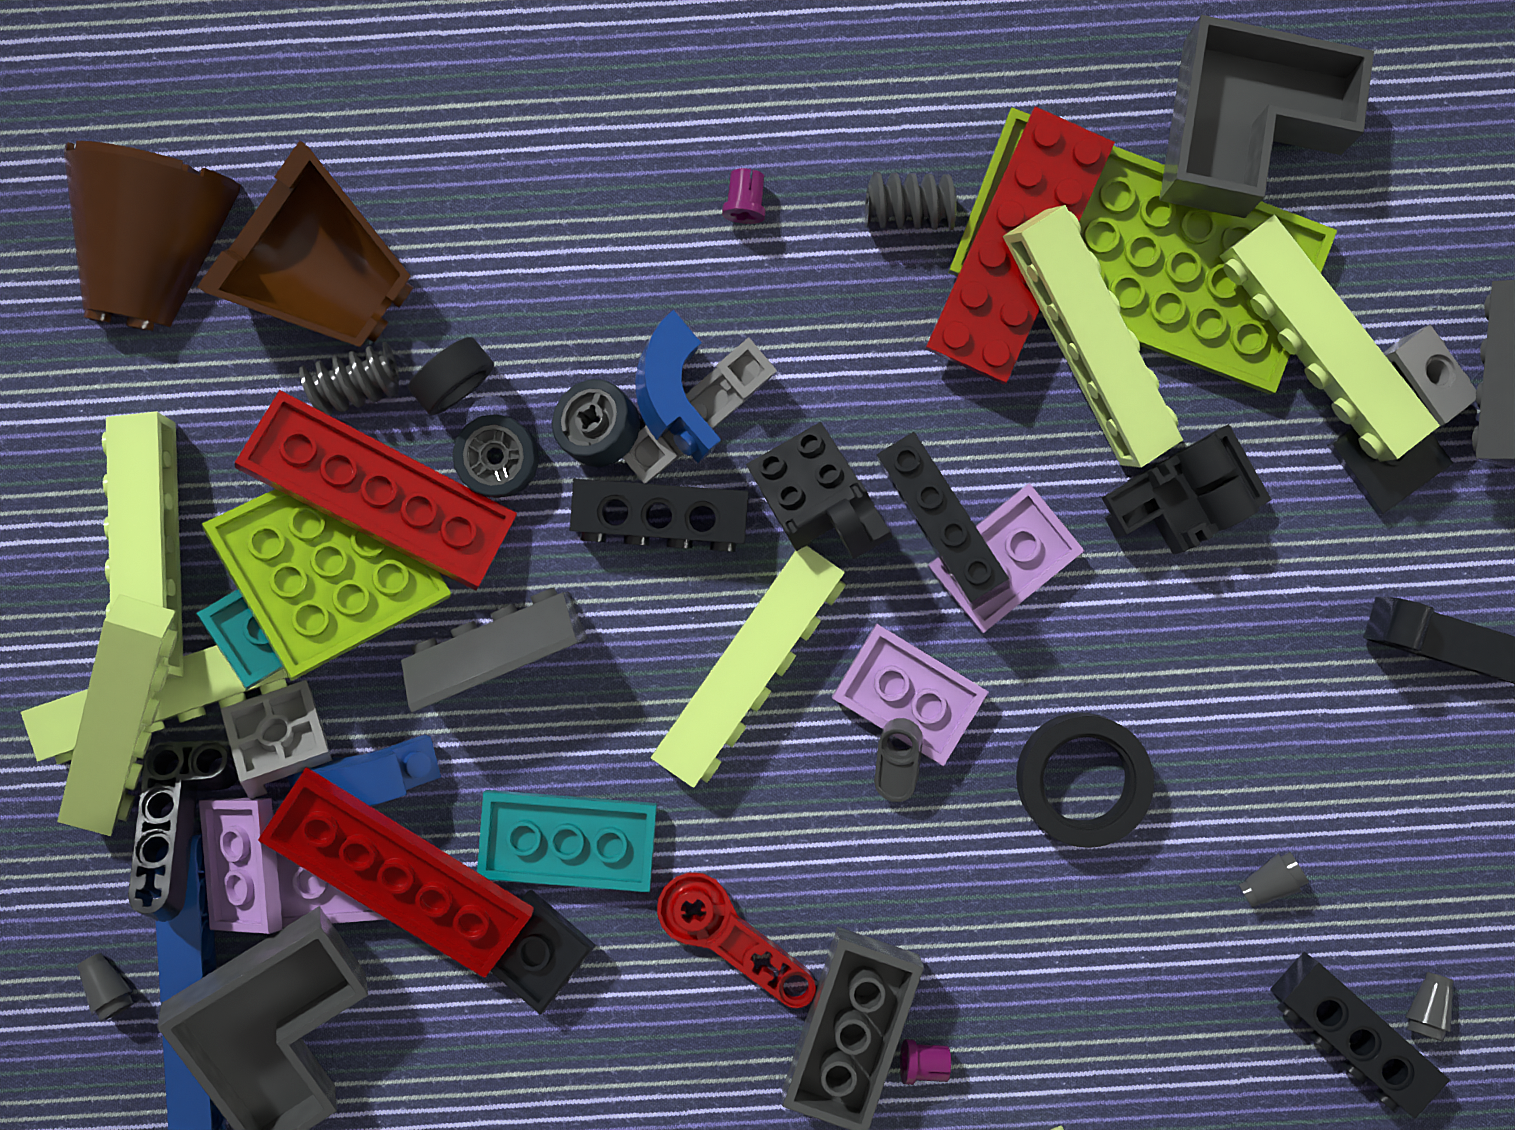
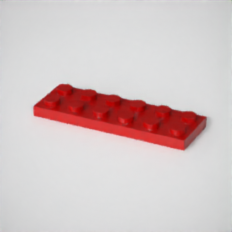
M1036 106L1033 108L925 350L1003 385L1007 383L1040 308L1003 236L1042 211L1066 205L1068 211L1072 212L1080 221L1115 144L1114 141Z
M281 390L278 391L235 461V468L475 591H477L517 516L516 512L474 492L455 480Z
M308 767L300 775L258 838V841L484 978L531 918L534 907Z

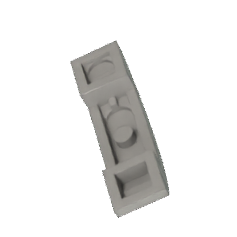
M749 337L716 365L717 368L685 394L691 405L712 429L717 427L777 372L775 367ZM647 425L639 431L638 438L631 450L622 457L644 484H647L684 454L675 444L674 435L670 431L656 440Z

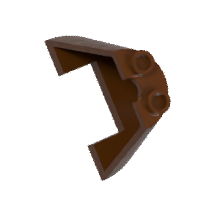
M299 140L274 176L277 181L231 247L220 253L197 288L210 295L361 347L366 338L375 343L389 323L382 316L391 303L400 308L414 287L407 282L411 276L311 149Z
M76 141L74 149L75 144L67 142L64 150V160L82 306L85 311L83 318L111 324L112 316L127 318L126 326L151 332L154 330V324L171 327L240 192L241 184L207 168H201L199 173L191 166L183 164L182 160L145 150L94 141Z

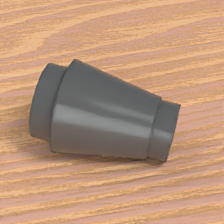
M1288 852L1281 857L1277 853L1249 876L1246 881L1239 884L1253 908L1259 904L1262 905L1302 892L1300 887L1310 882L1292 853Z
M102 953L95 954L76 966L80 972L79 975L91 1015L97 1014L100 1022L115 1017L134 1004L130 996L133 990L111 964L105 960Z
M1426 973L1425 980H1423L1405 1018L1409 1019L1407 1030L1442 1042L1444 1041L1446 1031L1451 1033L1452 987L1454 980L1434 973Z

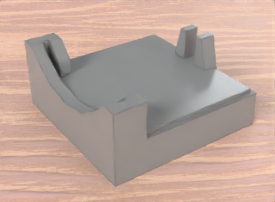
M307 680L221 708L239 781L249 799L267 794L266 783L301 772L306 767L312 768L332 761L324 726L319 717Z

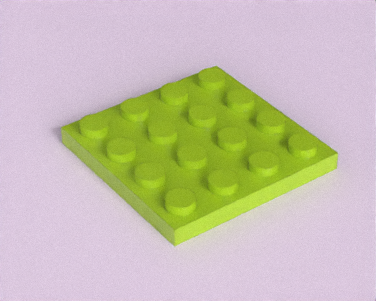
M277 489L202 523L204 532L291 681L449 599L451 596L449 588L438 571Z

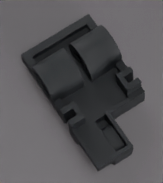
M821 422L746 464L779 524H781L796 551L811 543V540L835 528L853 559L893 537L871 501L867 490L861 481L857 479Z
M1229 424L1155 465L1151 470L1136 475L1124 485L1101 497L1110 512L1105 517V520L1115 537L1127 535L1149 521L1154 520L1173 555L1195 548L1200 545V542L1212 538L1215 533L1246 520L1257 513L1259 507L1272 500Z

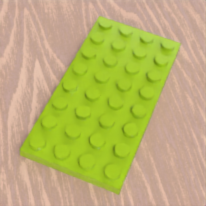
M1011 107L948 271L951 275L958 276L1030 117V114ZM1113 146L1079 223L1081 226L1080 235L1088 251L1092 252L1098 259L1101 266L1100 275L1107 289L1116 296L1120 303V315L1127 329L1135 334L1142 347L1269 395L1276 393L1290 353L1280 344L1277 337L1279 332L1269 319L1264 320L1254 311L1250 303L1252 298L1244 287L1236 285L1226 275L1223 269L1225 263L1219 256L1259 224L1275 214L1321 273L1337 230L1262 201L1246 218L1159 201L1165 165Z

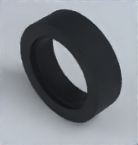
M1080 712L1061 715L1049 720L1030 736L1018 760L1016 772L1017 789L1025 810L1046 833L1065 844L1092 848L1114 843L1132 832L1142 821L1149 809L1154 791V773L1146 749L1127 728L1100 715ZM1089 737L1103 740L1117 752L1124 767V788L1119 800L1107 813L1090 820H1073L1058 814L1048 802L1043 784L1044 771L1050 757L1060 746L1074 739Z

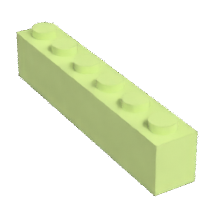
M1066 205L1046 209L1005 234L1003 238L1120 465L1142 468L1183 441L1177 428L1178 419L1172 409L1166 406L1158 391L1159 381L1153 371L1146 367L1139 353L1140 343L1135 334L1127 329L1120 315V303L1116 296L1107 289L1100 275V263L1096 256L1088 251L1080 235L1081 226L1078 219L1072 212L1068 211Z
M1275 214L1259 224L1219 256L1225 263L1223 269L1233 283L1242 285L1252 298L1250 303L1254 311L1264 320L1269 319L1279 332L1277 337L1280 344L1290 354H1296L1306 366L1304 371L1308 380L1318 389H1324L1334 402L1332 403L1334 413L1344 423L1353 426L1360 435L1359 443L1369 456L1374 459L1378 458L1380 462L1398 459L1440 426Z
M157 411L106 417V432L102 435V447L107 456V474L103 478V490L108 498V516L104 520V532L109 541V559L105 564V576L110 584V603L106 607V616L119 594L176 611L171 629L179 632L170 658L164 657L162 664L169 666L166 679L184 677L176 423Z
M808 546L798 551L795 550L654 751L651 759L693 788L700 779L707 783L721 764V761L716 758L725 743L732 748L745 730L746 726L740 721L747 711L751 708L757 712L771 693V690L765 686L773 674L777 673L782 677L795 659L796 655L790 651L799 637L807 641L819 625L821 619L815 615L824 602L832 605L843 591L846 584L840 579L845 572Z
M119 594L103 622L57 822L111 836L118 820L127 821L135 800V796L129 795L128 792L129 789L135 790L143 770V765L136 763L137 757L144 758L152 733L145 731L146 725L152 726L160 706V700L153 698L154 692H161L169 672V666L162 664L163 658H170L179 632L171 629L176 611Z
M217 645L183 656L184 677L166 679L161 692H154L153 698L160 700V706L152 726L146 725L145 731L153 733L165 729L163 720L178 716L179 722L182 723L206 715L204 706L219 702L220 708H224L247 700L245 692L260 688L262 695L287 687L285 679L289 677L283 668L250 689L245 690ZM88 689L21 712L37 762L54 757L58 765L72 760Z

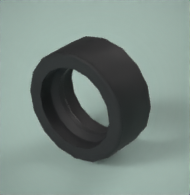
M466 337L448 346L427 362L411 379L408 388L429 415H437L457 404L477 388L493 370L494 362L473 337Z

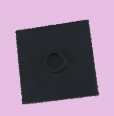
M1353 427L1327 445L1377 514H1384L1453 464V461L1432 433L1400 458L1381 462L1378 458H1372L1363 450L1359 443L1360 435Z
M531 889L521 899L534 907L531 918L490 972L541 1015L552 1004L596 947V944Z

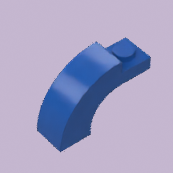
M672 310L657 326L639 359L635 379L637 403L645 424L656 440L670 431L674 435V442L680 451L687 456H692L699 463L713 451L721 439L691 405L683 390V365L692 359L702 342L678 314Z
M425 734L363 755L344 758L331 757L332 761L309 768L369 806L407 795L406 790L441 778L431 736ZM303 771L287 776L291 789Z

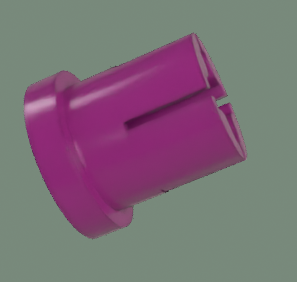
M739 168L731 171L728 201L722 207V216L725 219L742 224H756L765 220L766 209L762 206L765 175L762 172L752 170L750 178L751 169Z
M914 1039L903 1040L900 1051V1076L903 1084L914 1085L916 1080L948 1082L951 1073V1053L948 1046L916 1044Z

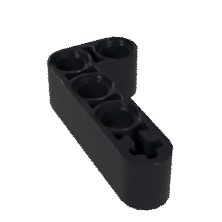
M1375 597L1363 636L1364 639L1515 684V636L1436 613L1433 607L1395 597Z
M216 741L165 742L154 746L146 755L128 900L132 909L155 921H170L177 917L184 907L197 791L228 789L239 779L232 753ZM222 758V763L218 770L209 773L208 770L212 762ZM179 760L177 768L172 773L166 775L169 764ZM174 802L170 814L161 818V812L165 805ZM168 845L169 850L165 858L156 862L157 852L163 846Z

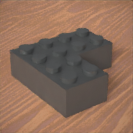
M1201 15L1183 44L1159 201L1246 218L1265 197L1273 141L1342 155L1364 133L1374 51Z
M319 906L284 927L283 930L276 932L162 1002L157 1028L234 1130H309L337 1112L336 1089L332 1080L301 1037L368 996L366 973Z

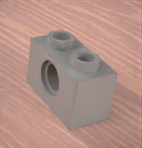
M1431 324L1403 337L1383 352L1440 426L1448 423L1476 400L1477 390Z

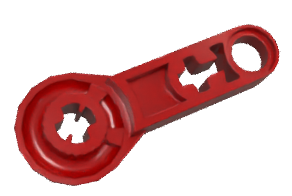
M688 872L676 876L664 886L658 898L657 915L661 927L671 938L683 944L713 950L786 1006L801 1008L807 1006L813 1000L816 985L811 971L739 917L725 889L716 879L704 873ZM698 899L703 902L701 904V911L705 912L702 916L694 913L688 918L684 915L686 913V906L682 905L685 901L693 904ZM766 951L770 953L769 960L771 965L780 971L775 983L771 982L774 979V973L767 966L761 965L758 969L754 968L755 963L752 956L754 953L760 956ZM783 963L787 964V966H785V967L781 970L782 964H783ZM794 975H800L808 981L806 992L797 997L790 996L784 991L785 981Z

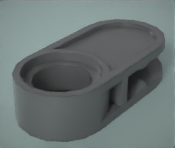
M906 718L890 720L884 726L878 742L874 779L875 788L883 798L892 802L908 800L914 793L919 777L923 734L917 724ZM893 734L906 735L911 740L912 746L907 749L896 748L890 742L889 737Z

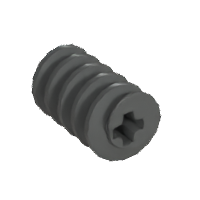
M874 172L866 189L865 228H868L872 216H877L880 228H885L889 217L894 216L898 229L903 228L907 217H912L915 229H920L924 217H929L932 230H937L942 218H946L949 230H953L956 220L957 197L950 174L942 175L938 186L933 174H925L919 186L915 173H909L902 186L898 173H890L887 183L884 185L880 172Z
M383 342L382 356H378L373 348L368 346L366 347L365 361H361L355 351L349 352V365L347 366L343 364L338 356L332 357L333 370L328 371L321 360L315 362L316 375L312 376L304 365L299 368L301 383L308 400L314 408L329 416L333 412V406L337 411L344 412L349 409L350 402L356 407L365 405L366 396L375 403L382 399L383 391L391 398L397 396L399 392L398 367L393 352L386 342Z

